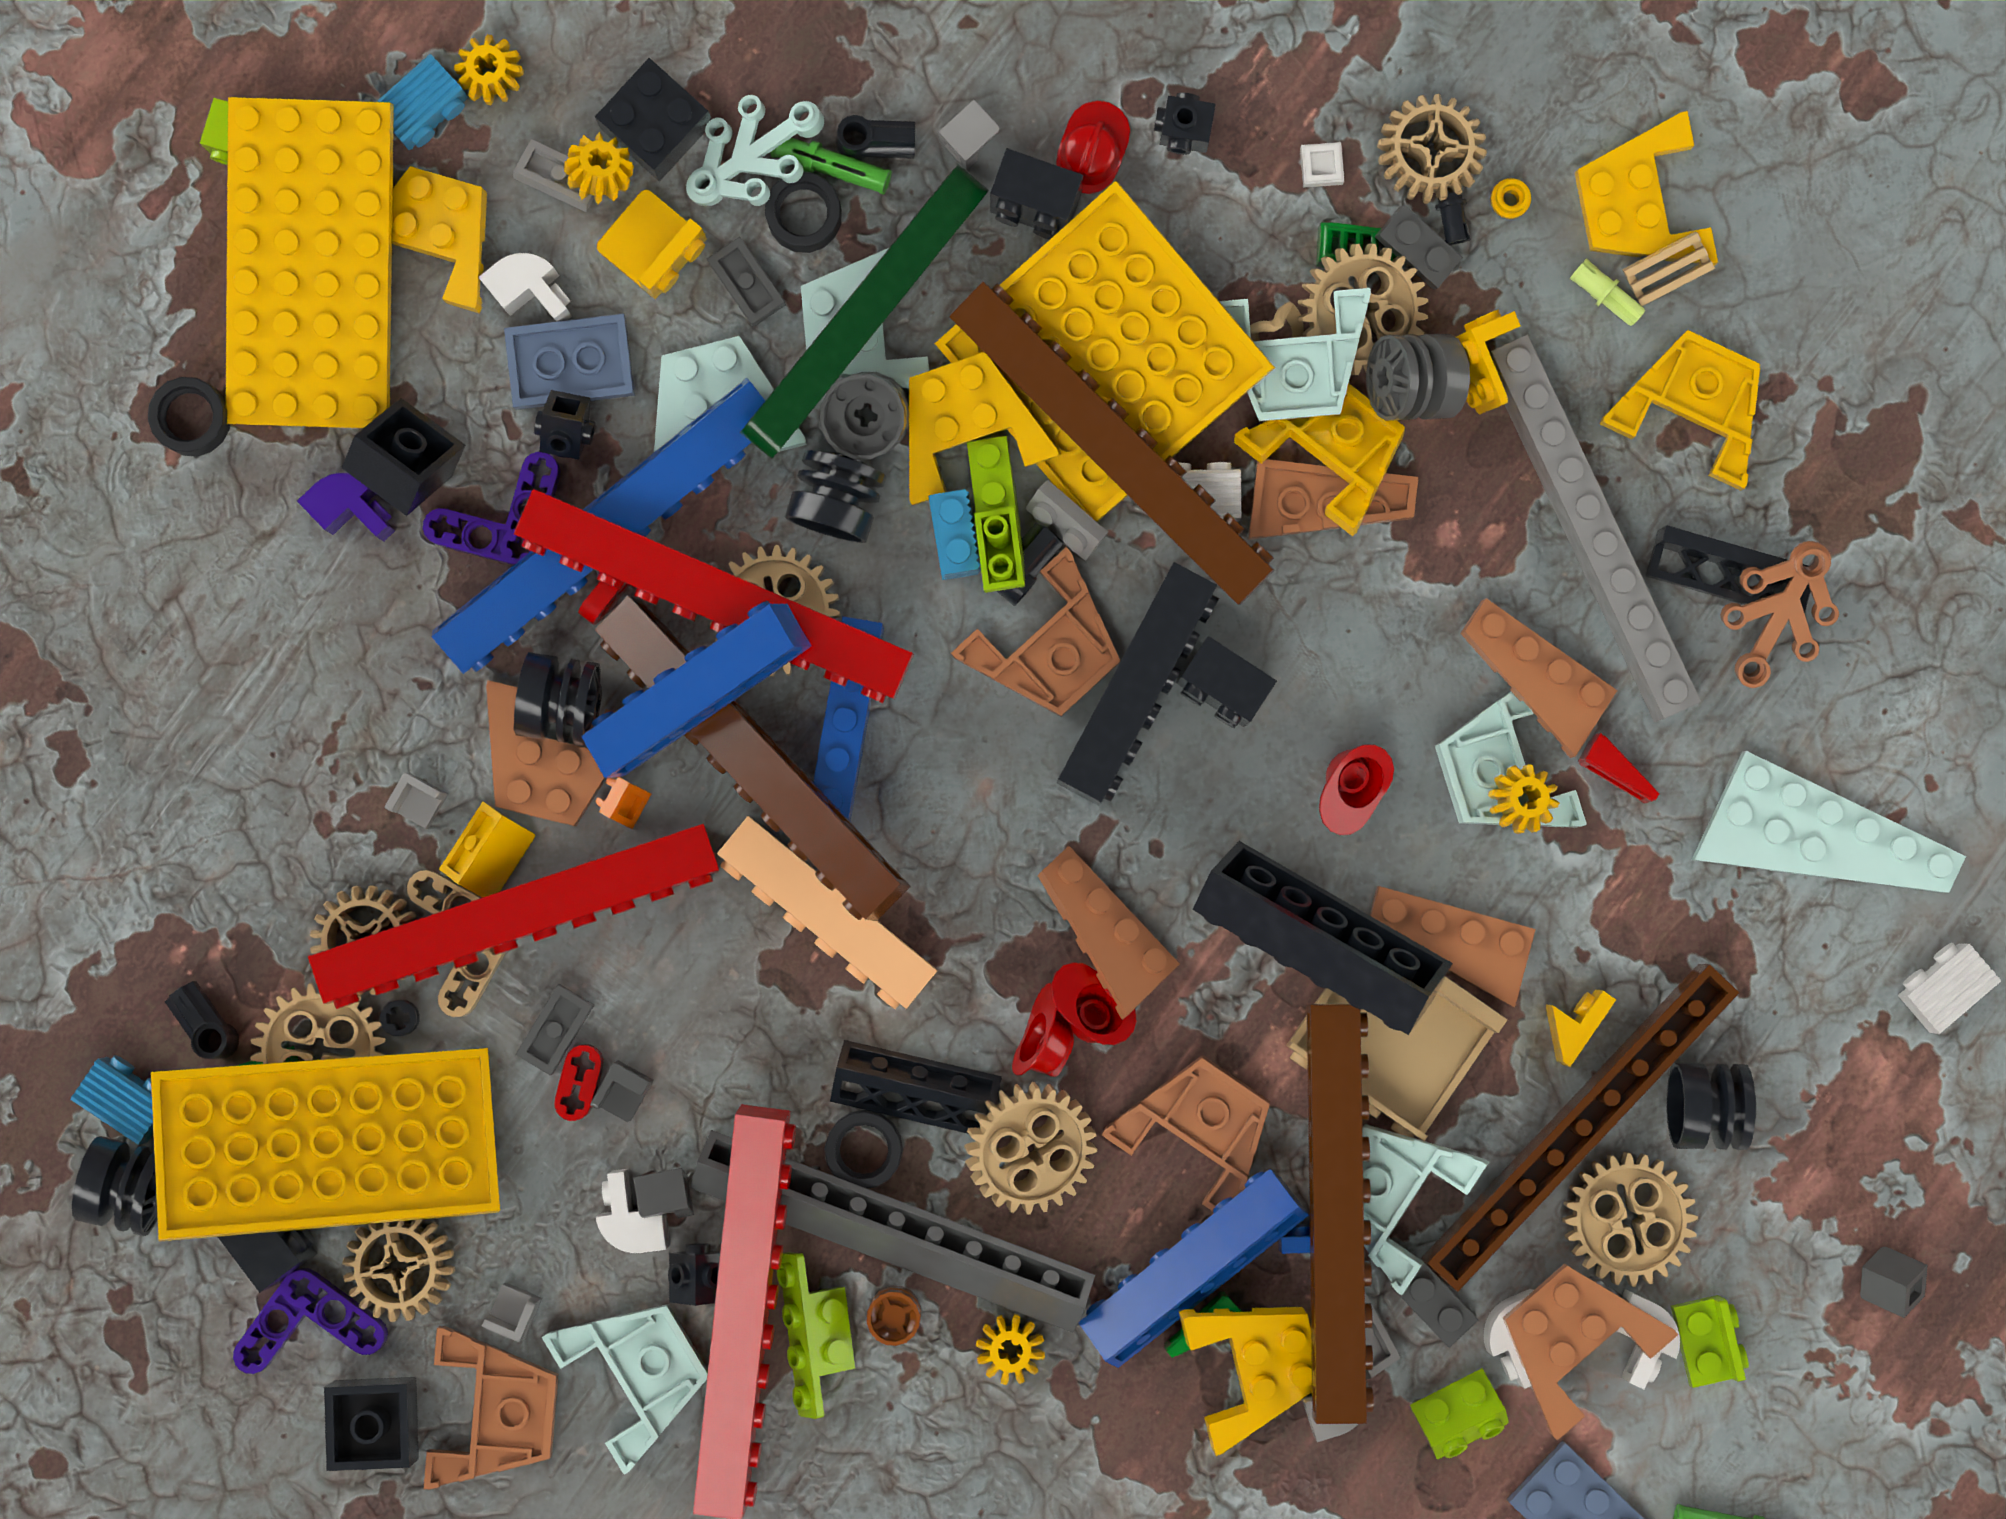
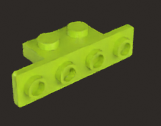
M786 1252L782 1255L780 1270H777V1279L783 1290L784 1306L782 1308V1318L788 1329L790 1344L787 1350V1358L790 1367L793 1369L795 1383L792 1397L800 1417L818 1419L824 1417L819 1376L855 1369L845 1287H832L809 1292L803 1253Z

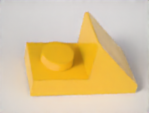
M1595 990L1592 994L1589 992L1585 993L1574 1009V1012L1578 1014L1575 1020L1555 1006L1546 1004L1557 1062L1571 1067L1615 1003V998L1603 990Z

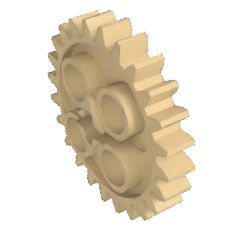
M1352 244L1350 256L1343 248H1338L1335 250L1336 262L1330 257L1321 258L1325 270H1310L1316 282L1315 284H1302V288L1309 292L1310 296L1309 299L1298 300V304L1308 308V313L1299 316L1298 321L1309 322L1310 325L1302 333V337L1336 334L1335 309L1330 303V296L1333 290L1336 288L1341 290L1354 289L1348 281L1350 276L1354 277L1355 289L1367 288L1368 276L1372 272L1379 275L1381 286L1378 292L1375 294L1371 293L1369 309L1366 311L1351 375H1359L1362 365L1365 372L1367 370L1368 357L1375 344L1372 342L1371 329L1376 333L1378 340L1380 337L1387 335L1403 336L1413 334L1420 336L1424 335V332L1416 326L1417 321L1428 319V315L1418 312V306L1426 304L1428 299L1417 297L1416 294L1425 284L1424 282L1412 283L1410 280L1417 269L1407 268L1402 270L1401 268L1406 259L1404 256H1397L1390 261L1392 255L1391 248H1383L1377 256L1376 244H1367L1364 254L1360 244ZM1388 309L1394 313L1396 319L1395 325L1390 331H1386L1381 323L1382 315Z
M775 545L772 556H767L761 546L758 547V559L752 560L744 552L742 555L745 565L739 567L733 562L729 563L734 576L766 589L764 578L767 576L771 577L773 591L782 596L779 592L781 582L788 577L797 578L801 582L799 593L796 596L785 598L831 618L841 616L840 611L831 609L829 606L839 600L838 594L826 593V590L834 584L832 579L819 580L825 569L820 565L810 570L809 566L812 560L810 555H806L798 562L796 561L797 551L795 548H791L787 556L783 557L779 545ZM789 662L783 666L788 676L792 673V664ZM777 671L772 673L770 677H775Z
M309 983L307 995L302 996L299 990L293 987L291 989L293 1000L288 1002L279 995L276 997L280 1007L278 1011L268 1007L265 1008L264 1012L270 1018V1022L256 1023L255 1027L264 1032L263 1037L252 1038L251 1043L262 1048L261 1052L255 1053L250 1058L252 1061L271 1064L283 1063L286 1058L295 1055L305 1061L383 1056L385 1054L376 1051L375 1046L384 1043L385 1037L373 1036V1031L378 1029L381 1023L380 1021L368 1022L366 1019L373 1011L372 1007H367L360 1011L357 1008L360 1002L336 1009L334 1002L323 1004L320 993H316L313 983ZM296 1015L307 1016L313 1026L311 1033L305 1037L295 1036L289 1029L290 1019ZM338 1020H346L354 1028L352 1038L346 1042L336 1041L330 1034L331 1025ZM316 1038L324 1039V1046L354 1049L355 1055L343 1056L326 1052L323 1053L321 1059H314V1054L310 1050L285 1049L281 1046V1043L283 1041L313 1045Z
M1031 1082L1028 1093H1024L1021 1087L1015 1084L1014 1096L1010 1098L1002 1090L999 1091L1001 1103L995 1105L987 1100L985 1104L990 1111L988 1115L979 1113L974 1115L980 1123V1128H968L967 1130L971 1138L976 1141L964 1145L967 1153L973 1156L965 1161L969 1170L975 1171L970 1176L975 1185H981L979 1190L985 1198L992 1195V1201L998 1208L1006 1201V1206L1011 1213H1014L1021 1204L1026 1214L1030 1215L1034 1204L1037 1203L1043 1212H1047L1048 1200L1051 1199L1059 1206L1063 1205L1061 1194L1064 1191L1072 1196L1076 1195L1075 1189L1072 1186L1074 1181L1080 1183L1087 1182L1081 1173L1082 1168H1094V1164L1086 1157V1155L1097 1152L1095 1145L1088 1141L1097 1136L1093 1128L1087 1126L1092 1121L1086 1112H1081L1083 1107L1076 1099L1070 1101V1096L1065 1090H1061L1056 1095V1090L1051 1084H1047L1042 1093L1035 1082ZM1048 1115L1044 1125L1032 1128L1036 1118ZM1059 1130H1062V1133L1060 1135H1057ZM1012 1135V1140L1007 1146L996 1148L998 1141L1002 1137ZM1033 1144L1034 1150L1029 1152L1027 1147ZM1058 1149H1065L1063 1156L1059 1160L1050 1161L1053 1152ZM1001 1162H1005L1003 1167H999ZM1030 1169L1026 1178L1014 1181V1177L1020 1170Z
M1623 1152L1621 1163H1618L1614 1155L1609 1154L1607 1155V1167L1605 1168L1596 1161L1591 1162L1594 1175L1590 1176L1581 1171L1579 1172L1581 1180L1585 1183L1582 1188L1570 1185L1569 1189L1577 1195L1576 1201L1568 1200L1563 1203L1573 1210V1215L1562 1218V1222L1574 1226V1230L1564 1235L1565 1239L1569 1241L1578 1240L1579 1243L1571 1251L1572 1254L1575 1256L1587 1254L1582 1263V1266L1586 1269H1590L1598 1264L1596 1269L1597 1277L1603 1279L1611 1271V1282L1615 1285L1620 1284L1624 1275H1626L1627 1282L1632 1287H1636L1638 1275H1641L1646 1283L1653 1284V1271L1656 1270L1661 1276L1668 1277L1665 1264L1670 1262L1680 1267L1681 1263L1675 1254L1678 1250L1685 1253H1690L1691 1251L1683 1243L1684 1237L1692 1238L1697 1235L1692 1230L1687 1229V1223L1698 1220V1216L1686 1213V1208L1692 1206L1695 1203V1199L1681 1196L1689 1187L1687 1183L1673 1184L1678 1174L1676 1170L1670 1169L1662 1174L1663 1161L1656 1159L1648 1167V1155L1641 1153L1636 1163H1634L1631 1153ZM1642 1183H1648L1652 1189L1651 1198L1644 1204H1638L1634 1196L1635 1189ZM1618 1184H1622L1624 1187L1627 1209L1638 1215V1218L1632 1220V1225L1639 1242H1641L1643 1249L1641 1254L1636 1253L1635 1239L1631 1227L1622 1224V1220L1627 1218V1211L1618 1194ZM1609 1194L1613 1200L1612 1210L1607 1215L1599 1216L1595 1209L1596 1201L1600 1196ZM1660 1222L1664 1228L1663 1237L1656 1243H1650L1647 1239V1229L1651 1224ZM1615 1234H1622L1625 1239L1624 1249L1617 1255H1611L1607 1248L1609 1239Z

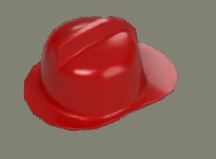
M1092 101L1076 109L1068 121L1057 152L1056 165L1083 175L1082 193L1092 194L1104 190L1113 182L1119 171L1130 136L1128 119L1121 109L1110 102Z
M1365 744L1338 753L1330 761L1326 770V784L1319 803L1322 823L1329 831L1338 835H1351L1360 830L1370 819L1393 781V761L1385 749L1375 744Z
M1076 962L1063 965L1054 974L1051 983V995L1057 1010L1067 1020L1072 1033L1087 1043L1116 1045L1126 1041L1135 1029L1137 1022L1136 1010L1134 1009L1122 1020L1115 1008L1117 1003L1108 988L1104 990L1096 976L1098 972L1086 964Z
M1051 983L1046 984L1038 994L1031 1010L1024 1036L1015 1052L1012 1071L1016 1076L1023 1075L1028 1070H1032L1051 1077H1057L1072 1052L1074 1035L1067 1021L1056 1012L1057 1007L1051 995Z

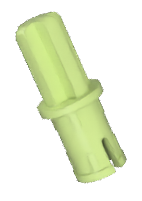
M1587 258L1570 277L1572 281L1597 300L1596 305L1598 307L1601 303L1604 304L1630 326L1634 325L1645 312L1639 303L1617 286L1620 281L1610 279Z

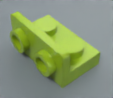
M1715 1295L1670 1306L1673 1319L1679 1331L1680 1349L1690 1387L1696 1388L1730 1379L1737 1382L1746 1380L1744 1369L1749 1368V1362L1743 1344L1737 1343L1734 1329L1739 1328V1319L1733 1304H1728L1727 1299Z

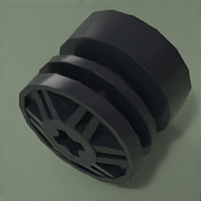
M805 451L802 462L817 471L799 470L797 477L813 487L812 492H792L785 518L796 525L827 536L850 542L866 543L874 517L866 510L858 507L859 502H879V493L865 486L883 487L886 479L885 474L868 466L859 459H852L840 453Z
M528 652L517 686L514 709L515 735L545 739L551 724L556 723L558 742L567 743L573 727L574 745L586 746L581 736L593 728L591 723L599 717L601 707L600 663L587 661L581 675L580 660L571 659L562 676L559 675L557 656Z
M1674 1063L1668 1078L1666 1109L1668 1131L1673 1147L1677 1149H1704L1708 1144L1711 1132L1717 1149L1727 1150L1731 1144L1733 1149L1748 1150L1754 1135L1757 1105L1754 1081L1749 1066L1746 1064H1733L1729 1069L1727 1064H1716L1710 1081L1705 1064Z
M103 1136L96 1137L89 1145L77 1174L72 1198V1216L76 1221L104 1226L107 1225L114 1215V1224L117 1230L124 1232L131 1227L133 1234L146 1236L151 1232L158 1219L154 1151L151 1154L149 1147L140 1146L130 1157V1147L127 1142Z

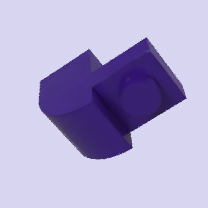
M349 473L331 474L320 479L297 500L309 515L325 531L332 535L354 515L383 542L395 532L387 522L392 518L390 513L377 500H374L371 504L369 503L376 493Z

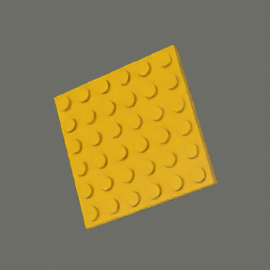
M1117 181L1113 182L1000 284L1014 299L1009 306L1020 317L1027 312L1043 328L1038 335L1048 345L1055 340L1072 357L1067 364L1077 374L1082 369L1089 373L1100 385L1095 392L1106 403L1111 398H1114L1129 413L1124 420L1135 431L1142 426L1158 442L1153 449L1164 460L1169 455L1172 457L1176 455L1276 368ZM957 324L934 343L951 363L984 352ZM998 366L1026 407L1060 450L1061 456L1037 463V466L1053 485L1098 522L1128 495ZM1012 427L1008 428L1007 430L1015 438Z

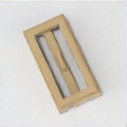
M1695 231L1622 270L1638 303L1644 306L1715 269L1708 257L1699 234ZM1693 245L1695 251L1639 280L1636 279L1635 274ZM1700 259L1701 264L1643 293L1642 289Z

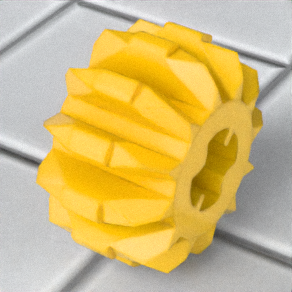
M487 34L484 39V45H480L476 38H471L470 44L473 50L470 52L466 49H459L458 52L465 62L454 65L455 72L461 75L457 83L463 90L469 89L468 96L473 101L478 100L483 95L486 105L491 106L494 101V95L498 94L503 102H507L508 95L505 90L509 88L513 91H519L520 86L514 78L524 75L522 66L517 64L521 56L517 50L509 51L510 44L504 38L495 44L493 36ZM493 66L496 67V71L494 73L487 71L485 74H483L482 69L484 67L490 69Z
M600 132L596 135L595 141H591L583 135L579 146L571 145L569 148L568 159L564 163V172L568 175L569 188H580L579 196L581 200L591 194L594 195L597 205L602 201L603 195H606L614 202L618 198L619 191L626 192L629 188V178L633 175L634 165L629 161L630 153L628 148H618L619 142L616 137L606 142L603 141V136Z
M1514 765L1507 768V776L1501 774L1494 778L1499 789L1490 790L1488 796L1491 799L1498 800V805L1492 806L1489 812L1492 814L1501 812L1503 814L1499 826L1507 827L1512 824L1513 831L1516 834L1524 833L1526 828L1533 833L1540 830L1541 822L1546 824L1553 820V816L1548 809L1557 808L1560 803L1555 799H1551L1549 793L1555 792L1558 786L1555 784L1546 786L1544 784L1547 780L1548 772L1541 771L1535 775L1533 765H1524L1521 770ZM1526 793L1529 801L1521 805L1518 797Z
M1019 1314L1013 1315L1012 1326H1006L1003 1315H998L996 1317L999 1327L998 1331L989 1324L983 1326L984 1333L991 1340L980 1338L976 1341L978 1348L989 1350L977 1356L978 1364H986L992 1361L993 1363L986 1371V1376L991 1378L1000 1369L1002 1371L1001 1384L1007 1385L1009 1373L1015 1372L1017 1382L1019 1384L1024 1383L1023 1368L1033 1375L1038 1372V1367L1030 1359L1043 1360L1045 1358L1044 1351L1031 1348L1044 1342L1043 1335L1036 1334L1028 1337L1033 1331L1035 1323L1030 1320L1022 1329L1018 1328L1020 1324ZM1011 1340L1013 1345H1021L1022 1350L1017 1349V1357L1010 1359L1008 1353H1000L999 1348L1004 1349V1341Z

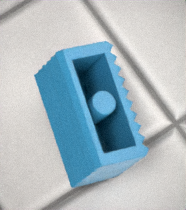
M429 54L377 102H391L394 104L393 134L408 150H411L415 145L422 147L428 143L435 134L434 128L443 122L444 118L449 121L458 116L464 109L465 104L463 102L467 100L468 96L454 78Z
M962 489L929 495L942 580L978 575L981 571L980 556H978L979 552L976 532H974L975 527L973 524L972 508H970L969 492Z
M114 1055L112 1059L109 1057L98 1058L70 1100L136 1144L147 1143L153 1135L151 1078H147L146 1081L141 1080L132 1073L135 1067L119 1056Z

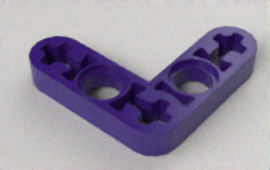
M538 451L531 453L525 458L506 525L438 508L426 515L423 521L424 535L429 541L441 547L509 565L516 564L528 554L522 553L520 558L516 559L515 552L510 549V545L520 541V537L513 534L515 531L514 526L520 520L521 515L519 511L522 502L529 499L532 490H525L526 484L532 487L535 486L536 475L531 472L532 466H539L542 460L546 461V466L551 470L550 476H542L539 487L542 490H547V495L554 497L560 478L558 462L550 454ZM443 517H447L449 525L462 529L461 522L466 521L467 524L462 531V544H456L459 539L458 535L444 532L442 538H437L438 532L432 529L434 522L441 523ZM478 527H486L492 534L491 543L483 549L473 547L470 541L472 531Z
M301 1268L291 1272L282 1281L237 1343L233 1351V1360L237 1368L246 1374H255L266 1369L305 1316L361 1355H370L380 1350L388 1339V1329L380 1318L373 1317V1313L368 1309L362 1310L359 1307L360 1303L319 1273L309 1268ZM307 1278L310 1281L307 1288L316 1296L323 1289L327 1292V1295L318 1301L315 1310L310 1307V1304L316 1299L306 1293L300 1297L295 1294L297 1286L293 1283L294 1280L301 1281ZM330 1300H338L345 1306L346 1315L339 1323H333L325 1316L324 1309ZM274 1309H280L288 1316L289 1324L283 1332L273 1331L268 1325V1315ZM355 1313L360 1316V1319L355 1322L356 1325L362 1329H366L369 1326H373L376 1329L373 1334L374 1338L377 1339L376 1343L371 1341L366 1345L362 1344L360 1340L363 1335L354 1327L348 1331V1334L343 1331V1328L353 1320ZM258 1329L262 1335L256 1334V1330ZM263 1336L276 1341L275 1346L269 1341L261 1348L259 1356L263 1359L262 1362L256 1360L253 1363H249L246 1360L249 1353L245 1348L254 1347Z

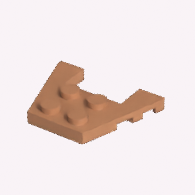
M1067 547L1040 570V574L1067 604L1010 657L1005 659L978 629L951 652V655L961 663L1060 717L1121 662L1092 601L1089 590L1076 566L1073 555Z
M488 680L486 690L495 807L577 826L605 780L589 749L548 738L536 739L515 735L514 709L517 687ZM605 709V712H604V713H607V712H610V711H613V710Z
M1202 1055L1107 1125L1101 1135L1132 1156L1155 1122L1171 1131L1225 1168L1202 1201V1205L1213 1211L1215 1206L1228 1197L1234 1198L1245 1189V1183L1248 1181L1270 1101Z
M1563 1264L1503 1317L1520 1362L1533 1388L1537 1403L1543 1412L1549 1432L1557 1441L1585 1417L1561 1389L1558 1381L1615 1331L1622 1327L1650 1359L1679 1335L1671 1327L1566 1264Z
M439 1326L436 1333L434 1365L476 1368L477 1370L470 1452L429 1449L426 1453L424 1489L430 1490L441 1485L457 1481L461 1482L488 1473L501 1472L550 1459L553 1450L559 1374L454 1329Z

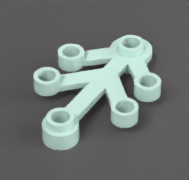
M755 95L743 97L738 104V111L742 115V121L732 158L721 166L724 146L731 140L733 131L730 125L722 118L710 120L705 128V133L710 141L703 167L696 169L687 180L686 190L690 199L701 206L715 205L723 197L746 200L754 206L765 204L770 197V190L761 179L752 178L745 184L729 181L741 172L778 177L787 183L797 182L803 175V166L796 157L785 155L779 160L762 157L796 134L805 138L816 136L824 126V116L818 107L809 101L795 104L786 121L754 142L758 123L765 115V106ZM757 104L756 110L748 114L747 109L751 105ZM809 112L805 120L799 121V118L804 113ZM724 127V131L721 135L714 136V133L718 128ZM791 164L795 165V168L791 173L784 174L785 168ZM710 180L709 185L705 189H700L704 182ZM762 187L758 196L751 197V193L755 188Z

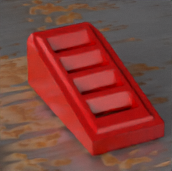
M1602 733L1592 736L1578 760L1579 764L1644 804L1656 801L1659 796L1658 791Z

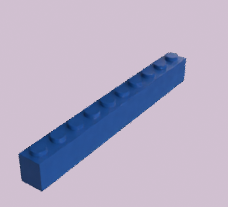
M746 378L583 510L646 537L651 532L648 525L660 516L664 520L671 517L683 506L680 500L691 491L695 495L699 494L715 480L711 476L723 465L726 469H730L745 457L746 453L743 449L751 442L740 431L765 402V399L749 379ZM548 549L544 556L530 551L433 629L431 637L463 674L470 668L477 672L494 658L491 651L501 643L508 647L525 633L522 627L535 617L540 621L548 616L557 607L554 601L562 594L567 592L571 596L585 586L588 582L585 576L594 569L584 566L581 573L560 564L559 560L562 556Z

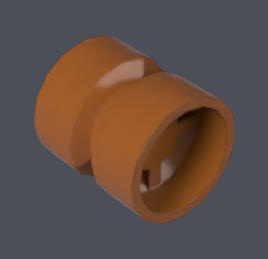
M892 1285L881 1289L874 1295L867 1311V1325L870 1333L877 1341L891 1346L907 1343L915 1336L920 1325L921 1306L918 1298L911 1290L903 1286Z

